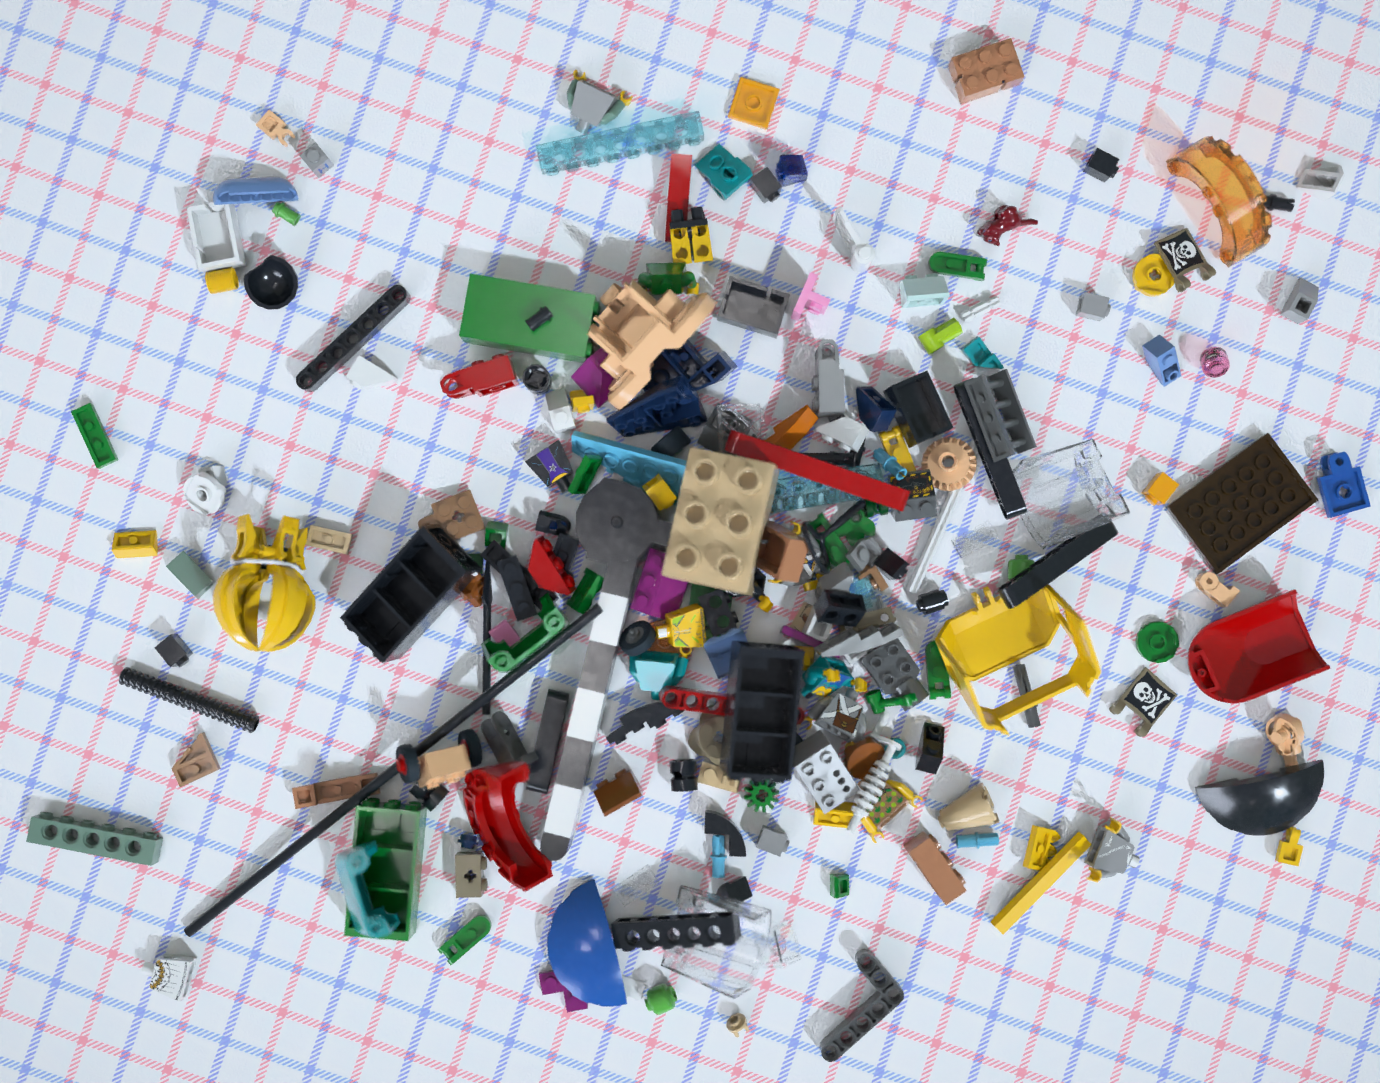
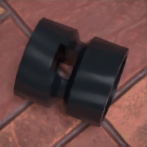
M532 364L523 372V383L531 393L542 395L551 388L552 377L544 366Z
M696 759L669 761L670 773L673 775L670 779L671 791L688 792L698 790V780L694 776V773L697 772Z
M417 782L409 792L417 800L422 799V804L431 812L450 791L442 784L433 789H427V786L419 788Z

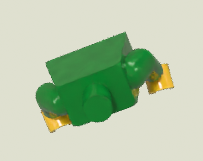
M686 262L646 263V272L638 276L637 283L646 291L649 288L653 295H663L668 289L675 294H682L686 287V295L699 294V283L696 282L695 275L692 272L686 271Z

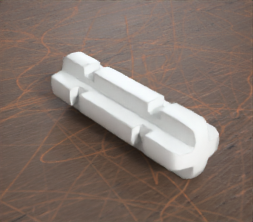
M994 296L989 298L988 301L985 300L971 307L970 310L962 311L960 315L964 323L971 321L973 317L977 318L991 309L998 308L1001 303L999 298Z

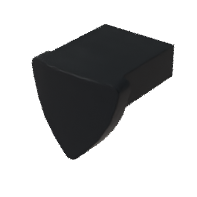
M741 876L731 882L724 883L716 892V899L730 908L737 907L738 903L753 896L746 876Z

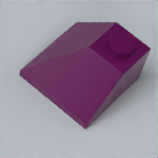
M602 347L593 353L571 376L587 396L593 395L594 404L597 408H600L608 401V393L610 391L608 387L614 380L600 366L609 355Z

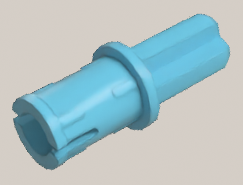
M882 448L873 451V457L882 465L885 471H889L897 480L904 478L899 474V471L906 476L907 470L897 462L896 457L890 456Z
M975 832V834L956 835L957 849L965 847H976V849H979V847L997 846L999 845L998 833L978 834V832Z
M721 834L712 836V855H710V858H712L713 878L725 877V859L727 855H725V836Z

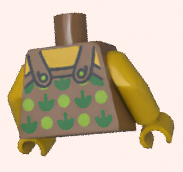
M861 779L857 785L860 787L862 781L867 783L869 782L865 779ZM891 779L883 781L886 785L884 789L879 788L883 792L881 797L873 794L879 800L876 804L869 802L874 808L872 811L866 809L865 811L869 813L868 817H863L860 820L870 833L874 843H877L874 838L876 834H880L884 839L880 829L908 804L918 808L913 803L915 798L923 801L921 796L913 794V791L902 782Z

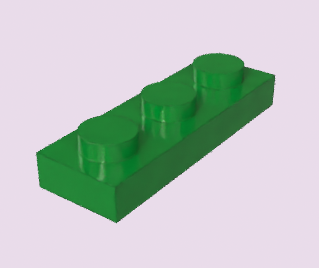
M88 403L71 411L96 468L101 469L118 461L119 459L94 405Z

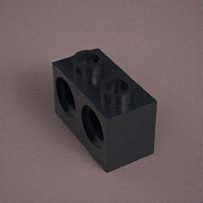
M718 589L698 597L713 637L725 633L732 628H737L736 623L739 620L735 610L730 611L728 604L731 603V599L726 591L723 592V590ZM712 596H719L722 603L720 607L713 608L710 606L709 600ZM722 615L729 618V624L725 628H721L717 624L718 617Z
M824 589L814 604L817 621L822 623L856 627L867 612L862 595Z

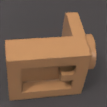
M866 565L863 570L858 571L859 575L856 576V579L861 580L869 575L870 579L868 581L874 590L883 591L889 587L876 566L870 567Z

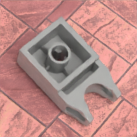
M823 339L815 352V375H813L811 380L812 391H815V397L812 399V410L816 412L818 417H841L845 412L844 369H839V349L833 339ZM822 349H829L831 351V355H824L822 353Z

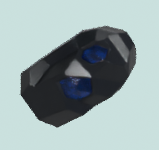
M540 510L535 531L559 536L560 532L567 533L571 529V523L568 518Z

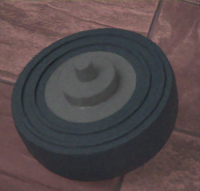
M647 621L634 622L622 632L619 646L629 656L640 655L652 646L656 638V632Z

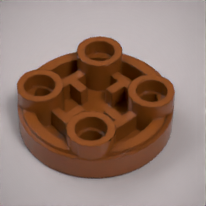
M867 737L854 745L846 747L844 751V765L852 777L864 779L866 774L872 775L869 772L871 767L877 769L874 762L882 759L885 750L874 738Z

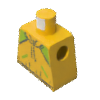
M697 603L665 614L666 625L655 627L657 639L668 638V643L673 647H704L703 645L706 643L703 608Z

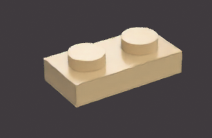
M310 525L306 545L348 555L353 534Z

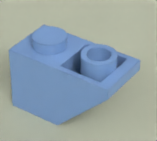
M1160 334L1142 345L1146 362L1162 386L1165 387L1182 376L1175 346Z

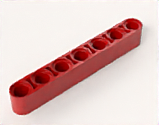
M665 686L659 692L660 701L668 708L725 715L727 695L725 693L676 686ZM674 692V699L670 702L665 701L666 695ZM695 695V702L689 705L686 704L688 696ZM715 698V705L707 707L708 700ZM800 707L797 725L801 724L805 718V713Z

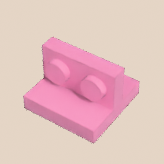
M810 272L793 310L791 319L799 321L804 307H807L808 311L812 314L819 315L821 313L824 315L831 299L812 291L818 275Z

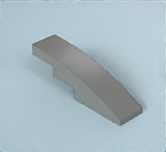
M891 623L880 630L871 625L858 633L849 628L814 647V650L822 657L848 655L884 645L903 636L904 633L901 627L895 623Z

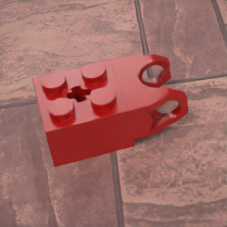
M504 354L494 355L491 357L492 360L486 362L483 360L472 362V366L450 373L440 381L442 392L447 394V397L453 399H460L475 394L483 397L520 384L512 360L508 355L504 356ZM457 383L456 389L449 391L450 385Z

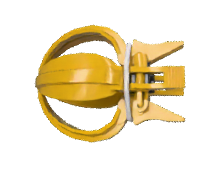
M250 514L238 516L236 529L237 545L231 556V559L235 561L232 562V567L221 574L213 592L215 615L225 632L236 643L249 651L273 652L285 649L304 634L316 608L315 596L302 576L304 574L303 570H306L303 554L307 542L308 528L298 529L300 519L283 515L273 544L267 545L265 528L253 526ZM286 533L289 534V536L284 547V537ZM269 576H272V592L268 617L260 646H258L257 623L260 594L263 583L268 580Z

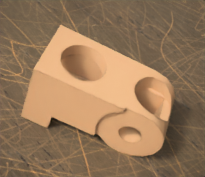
M1212 572L1201 573L1195 579L1196 587L1221 608L1228 607L1240 592L1235 586H1224L1219 582L1216 574Z

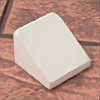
M210 466L198 470V473L206 472L213 476L220 484L227 486L224 466Z

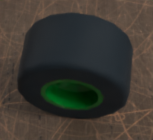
M677 426L653 445L651 451L674 457L691 443V439L680 426Z

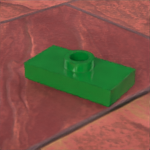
M584 455L569 486L568 491L571 494L587 493L603 458L599 455Z

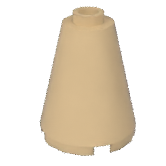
M983 782L939 811L940 815L937 816L941 828L945 827L947 831L999 823L998 814L994 813L993 801Z

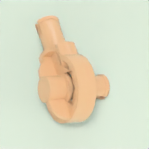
M1277 714L1267 722L1265 727L1266 735L1275 746L1276 752L1283 756L1285 767L1298 765L1297 754L1301 752L1300 744L1304 740L1302 722L1300 719L1294 718L1289 714Z

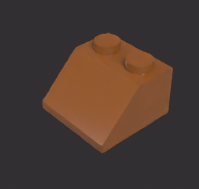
M623 768L614 774V779L608 781L606 778L596 784L597 788L594 790V794L604 817L643 795L644 790L632 769L626 771Z

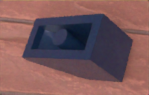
M873 386L857 387L856 397L860 420L872 432L887 431L897 410Z

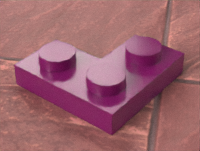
M553 970L539 972L542 995L563 992L567 1013L588 1009V1003L573 996L559 982Z

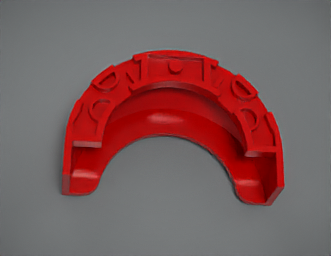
M510 761L475 768L465 776L464 782L467 784V787L463 789L464 805L474 835L479 834L484 844L481 849L490 862L494 860L499 867L498 872L509 883L526 892L553 877L552 862L545 855H542L527 835L515 804V788L519 782L524 783L529 780L530 769L522 761Z

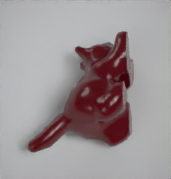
M1002 205L995 210L994 220L983 224L978 229L977 234L983 235L985 242L994 244V246H1000L999 239L1003 233L1019 226L1037 225L1038 220L1032 218L1022 219L1021 214L1017 212V207Z

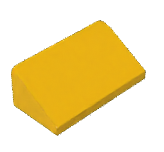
M157 531L114 533L111 551L116 558L157 556Z
M815 800L813 825L847 828L854 815L851 810L852 806H857V804L844 801L824 814Z

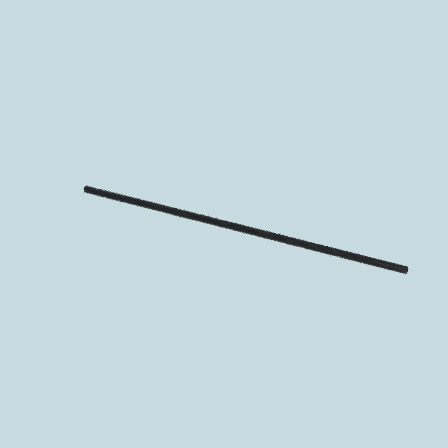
M596 603L416 745L414 749L417 757H420L603 612L602 608ZM396 762L184 928L185 934L188 937L194 935L358 804L363 802V800L399 773Z

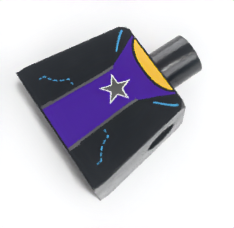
M559 440L525 461L548 488L556 484L562 494L568 491L571 483L567 477L574 472Z

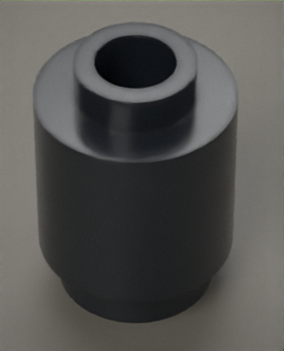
M938 589L918 595V600H916L918 611L923 612L924 615L943 610L945 606L949 605L946 592L944 590L939 591Z

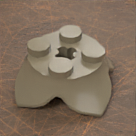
M702 713L699 725L689 735L688 745L696 754L705 756L713 764L720 766L722 742L715 741L713 737L716 736L718 731H721V734H723L724 716Z

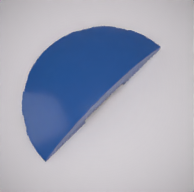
M593 879L572 890L570 895L555 910L550 932H548L547 936L548 957L555 976L573 996L586 1003L602 1007L621 1006L627 1004L623 979L607 917L595 880Z

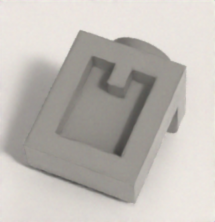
M870 536L858 539L845 556L856 571H861L874 556L881 555L883 550L878 542Z

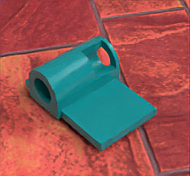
M720 144L716 145L695 164V167L710 180L709 182L716 194L724 201L753 176L750 167L738 157L735 158Z

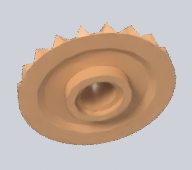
M949 437L941 438L928 446L923 454L921 464L922 470L930 469L935 488L943 491H954L964 487L971 481L976 472L977 461L973 449L966 442L959 438ZM948 458L953 459L954 464L951 467L943 466L944 460Z

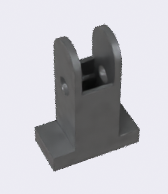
M497 711L491 716V719H486L482 722L481 731L499 764L510 761H522L529 766L539 759L535 751L527 753L509 717L505 713Z

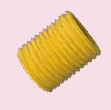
M232 267L205 273L206 285L212 295L239 288L237 273Z

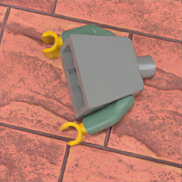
M578 70L573 71L574 79L571 81L566 94L571 115L579 118L575 129L578 132L587 134L591 124L596 127L608 124L622 112L625 106L631 104L632 95L629 99L623 98L626 91H622L619 100H617L618 96L586 82L585 72H583L581 77H577Z

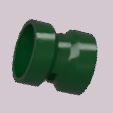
M863 498V502L866 504L864 510L867 518L874 517L875 514H880L881 516L888 515V506Z

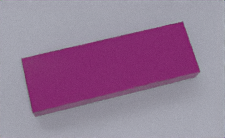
M787 625L782 626L779 632L810 647H816L824 643Z

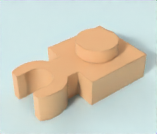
M268 110L256 124L273 141L278 136L279 142L285 147L288 146L284 141L285 136L290 135L293 139L295 138L291 130L284 129L287 124L271 110Z

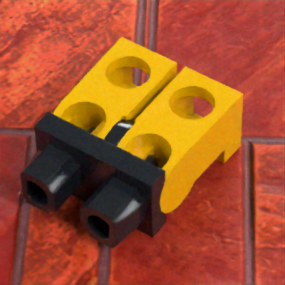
M702 206L692 207V219L684 220L683 209L671 210L669 226L673 263H692L690 242H692L694 263L713 261L708 220L704 215Z

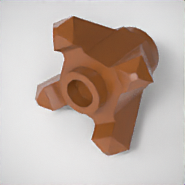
M480 572L459 594L464 601L468 600L474 607L482 605L481 596L483 594L484 577L481 576Z

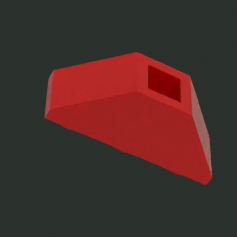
M541 536L533 542L528 571L539 588L569 595L576 590L575 581L564 570L562 560L556 557L552 551L553 546L551 542L545 539L544 536Z

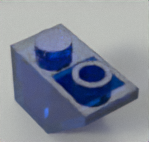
M784 154L779 156L775 174L778 182L781 181L783 187L807 181L808 172L803 155Z

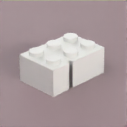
M210 202V207L206 204L186 207L193 245L198 249L195 250L199 270L206 273L229 267L239 268L247 266L234 204L214 205V202Z

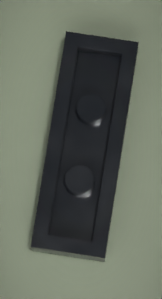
M515 554L496 561L517 622L537 615L517 555Z

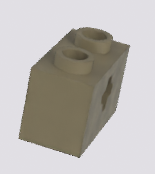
M483 851L456 853V898L482 897L484 891H487L488 881L487 878H484V870L487 869V857H483ZM470 870H472L473 874H476L473 879H471V875H467Z

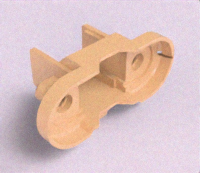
M632 280L630 283L625 281L623 289L616 283L609 287L600 297V301L606 308L599 316L595 315L593 317L599 326L593 323L587 334L609 353L600 366L614 378L608 387L610 390L608 402L617 410L622 409L651 379L650 369L654 366L653 360L661 351L667 348H680L716 305V301L710 295L699 293L695 296L693 294L684 302L668 289L657 301L635 280Z

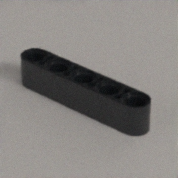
M552 689L548 690L534 750L539 759L531 763L526 790L542 794L548 793L570 693Z

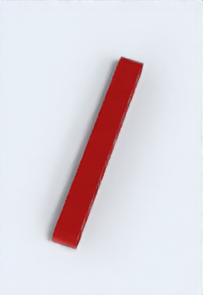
M734 430L730 431L724 448L725 451L748 459L775 464L780 470L902 512L905 509L911 492Z

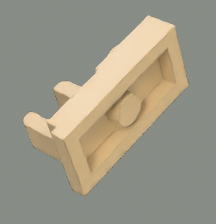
M702 761L697 778L698 783L734 793L738 792L740 781L730 780L719 766Z

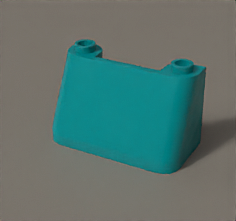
M375 840L339 852L335 858V866L356 932L361 935L380 938L391 934L400 924L397 913H388L385 911L384 906L374 909L362 872L371 865L370 858L373 853L378 851Z

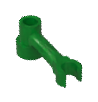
M874 689L864 694L873 714L882 713L885 711L884 707L912 706V702L918 701L915 693L885 699L880 689Z

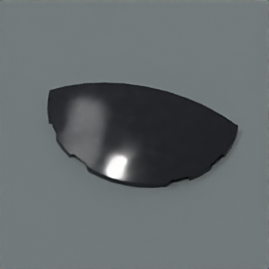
M1322 759L1280 768V771L1242 780L1234 778L1197 786L1195 790L1204 809L1222 826L1245 835H1271L1296 825L1312 810L1323 787L1324 763Z

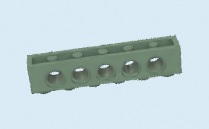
M40 812V814L31 817L26 842L152 866L159 862L163 837H158L157 833L144 832L142 834L137 833L134 828H123L121 830L116 829L113 824H102L100 826L95 825V821L81 820L80 822L74 821V817L61 816L59 818L54 817L53 813ZM52 825L57 828L56 835L51 830ZM73 829L78 833L77 839L72 835ZM93 833L98 835V843L93 840ZM114 837L118 838L119 846L114 845ZM134 841L139 842V851L134 848Z

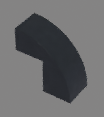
M705 810L704 834L729 835V856L746 857L744 839L735 823L719 812Z

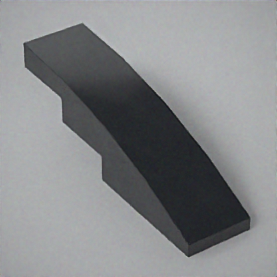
M493 540L480 556L489 561L490 565L500 573L496 561L512 555L497 541ZM520 563L533 603L541 610L542 603L540 598L546 593L556 602L559 597L552 591L539 588L528 569Z

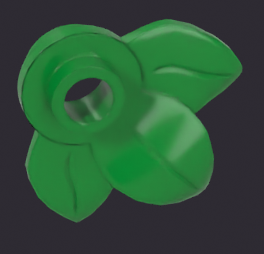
M860 509L857 513L859 515L858 521H854L851 518L835 530L839 537L846 536L851 546L858 539L864 538L865 535L872 537L876 533L874 522L866 517L863 509Z

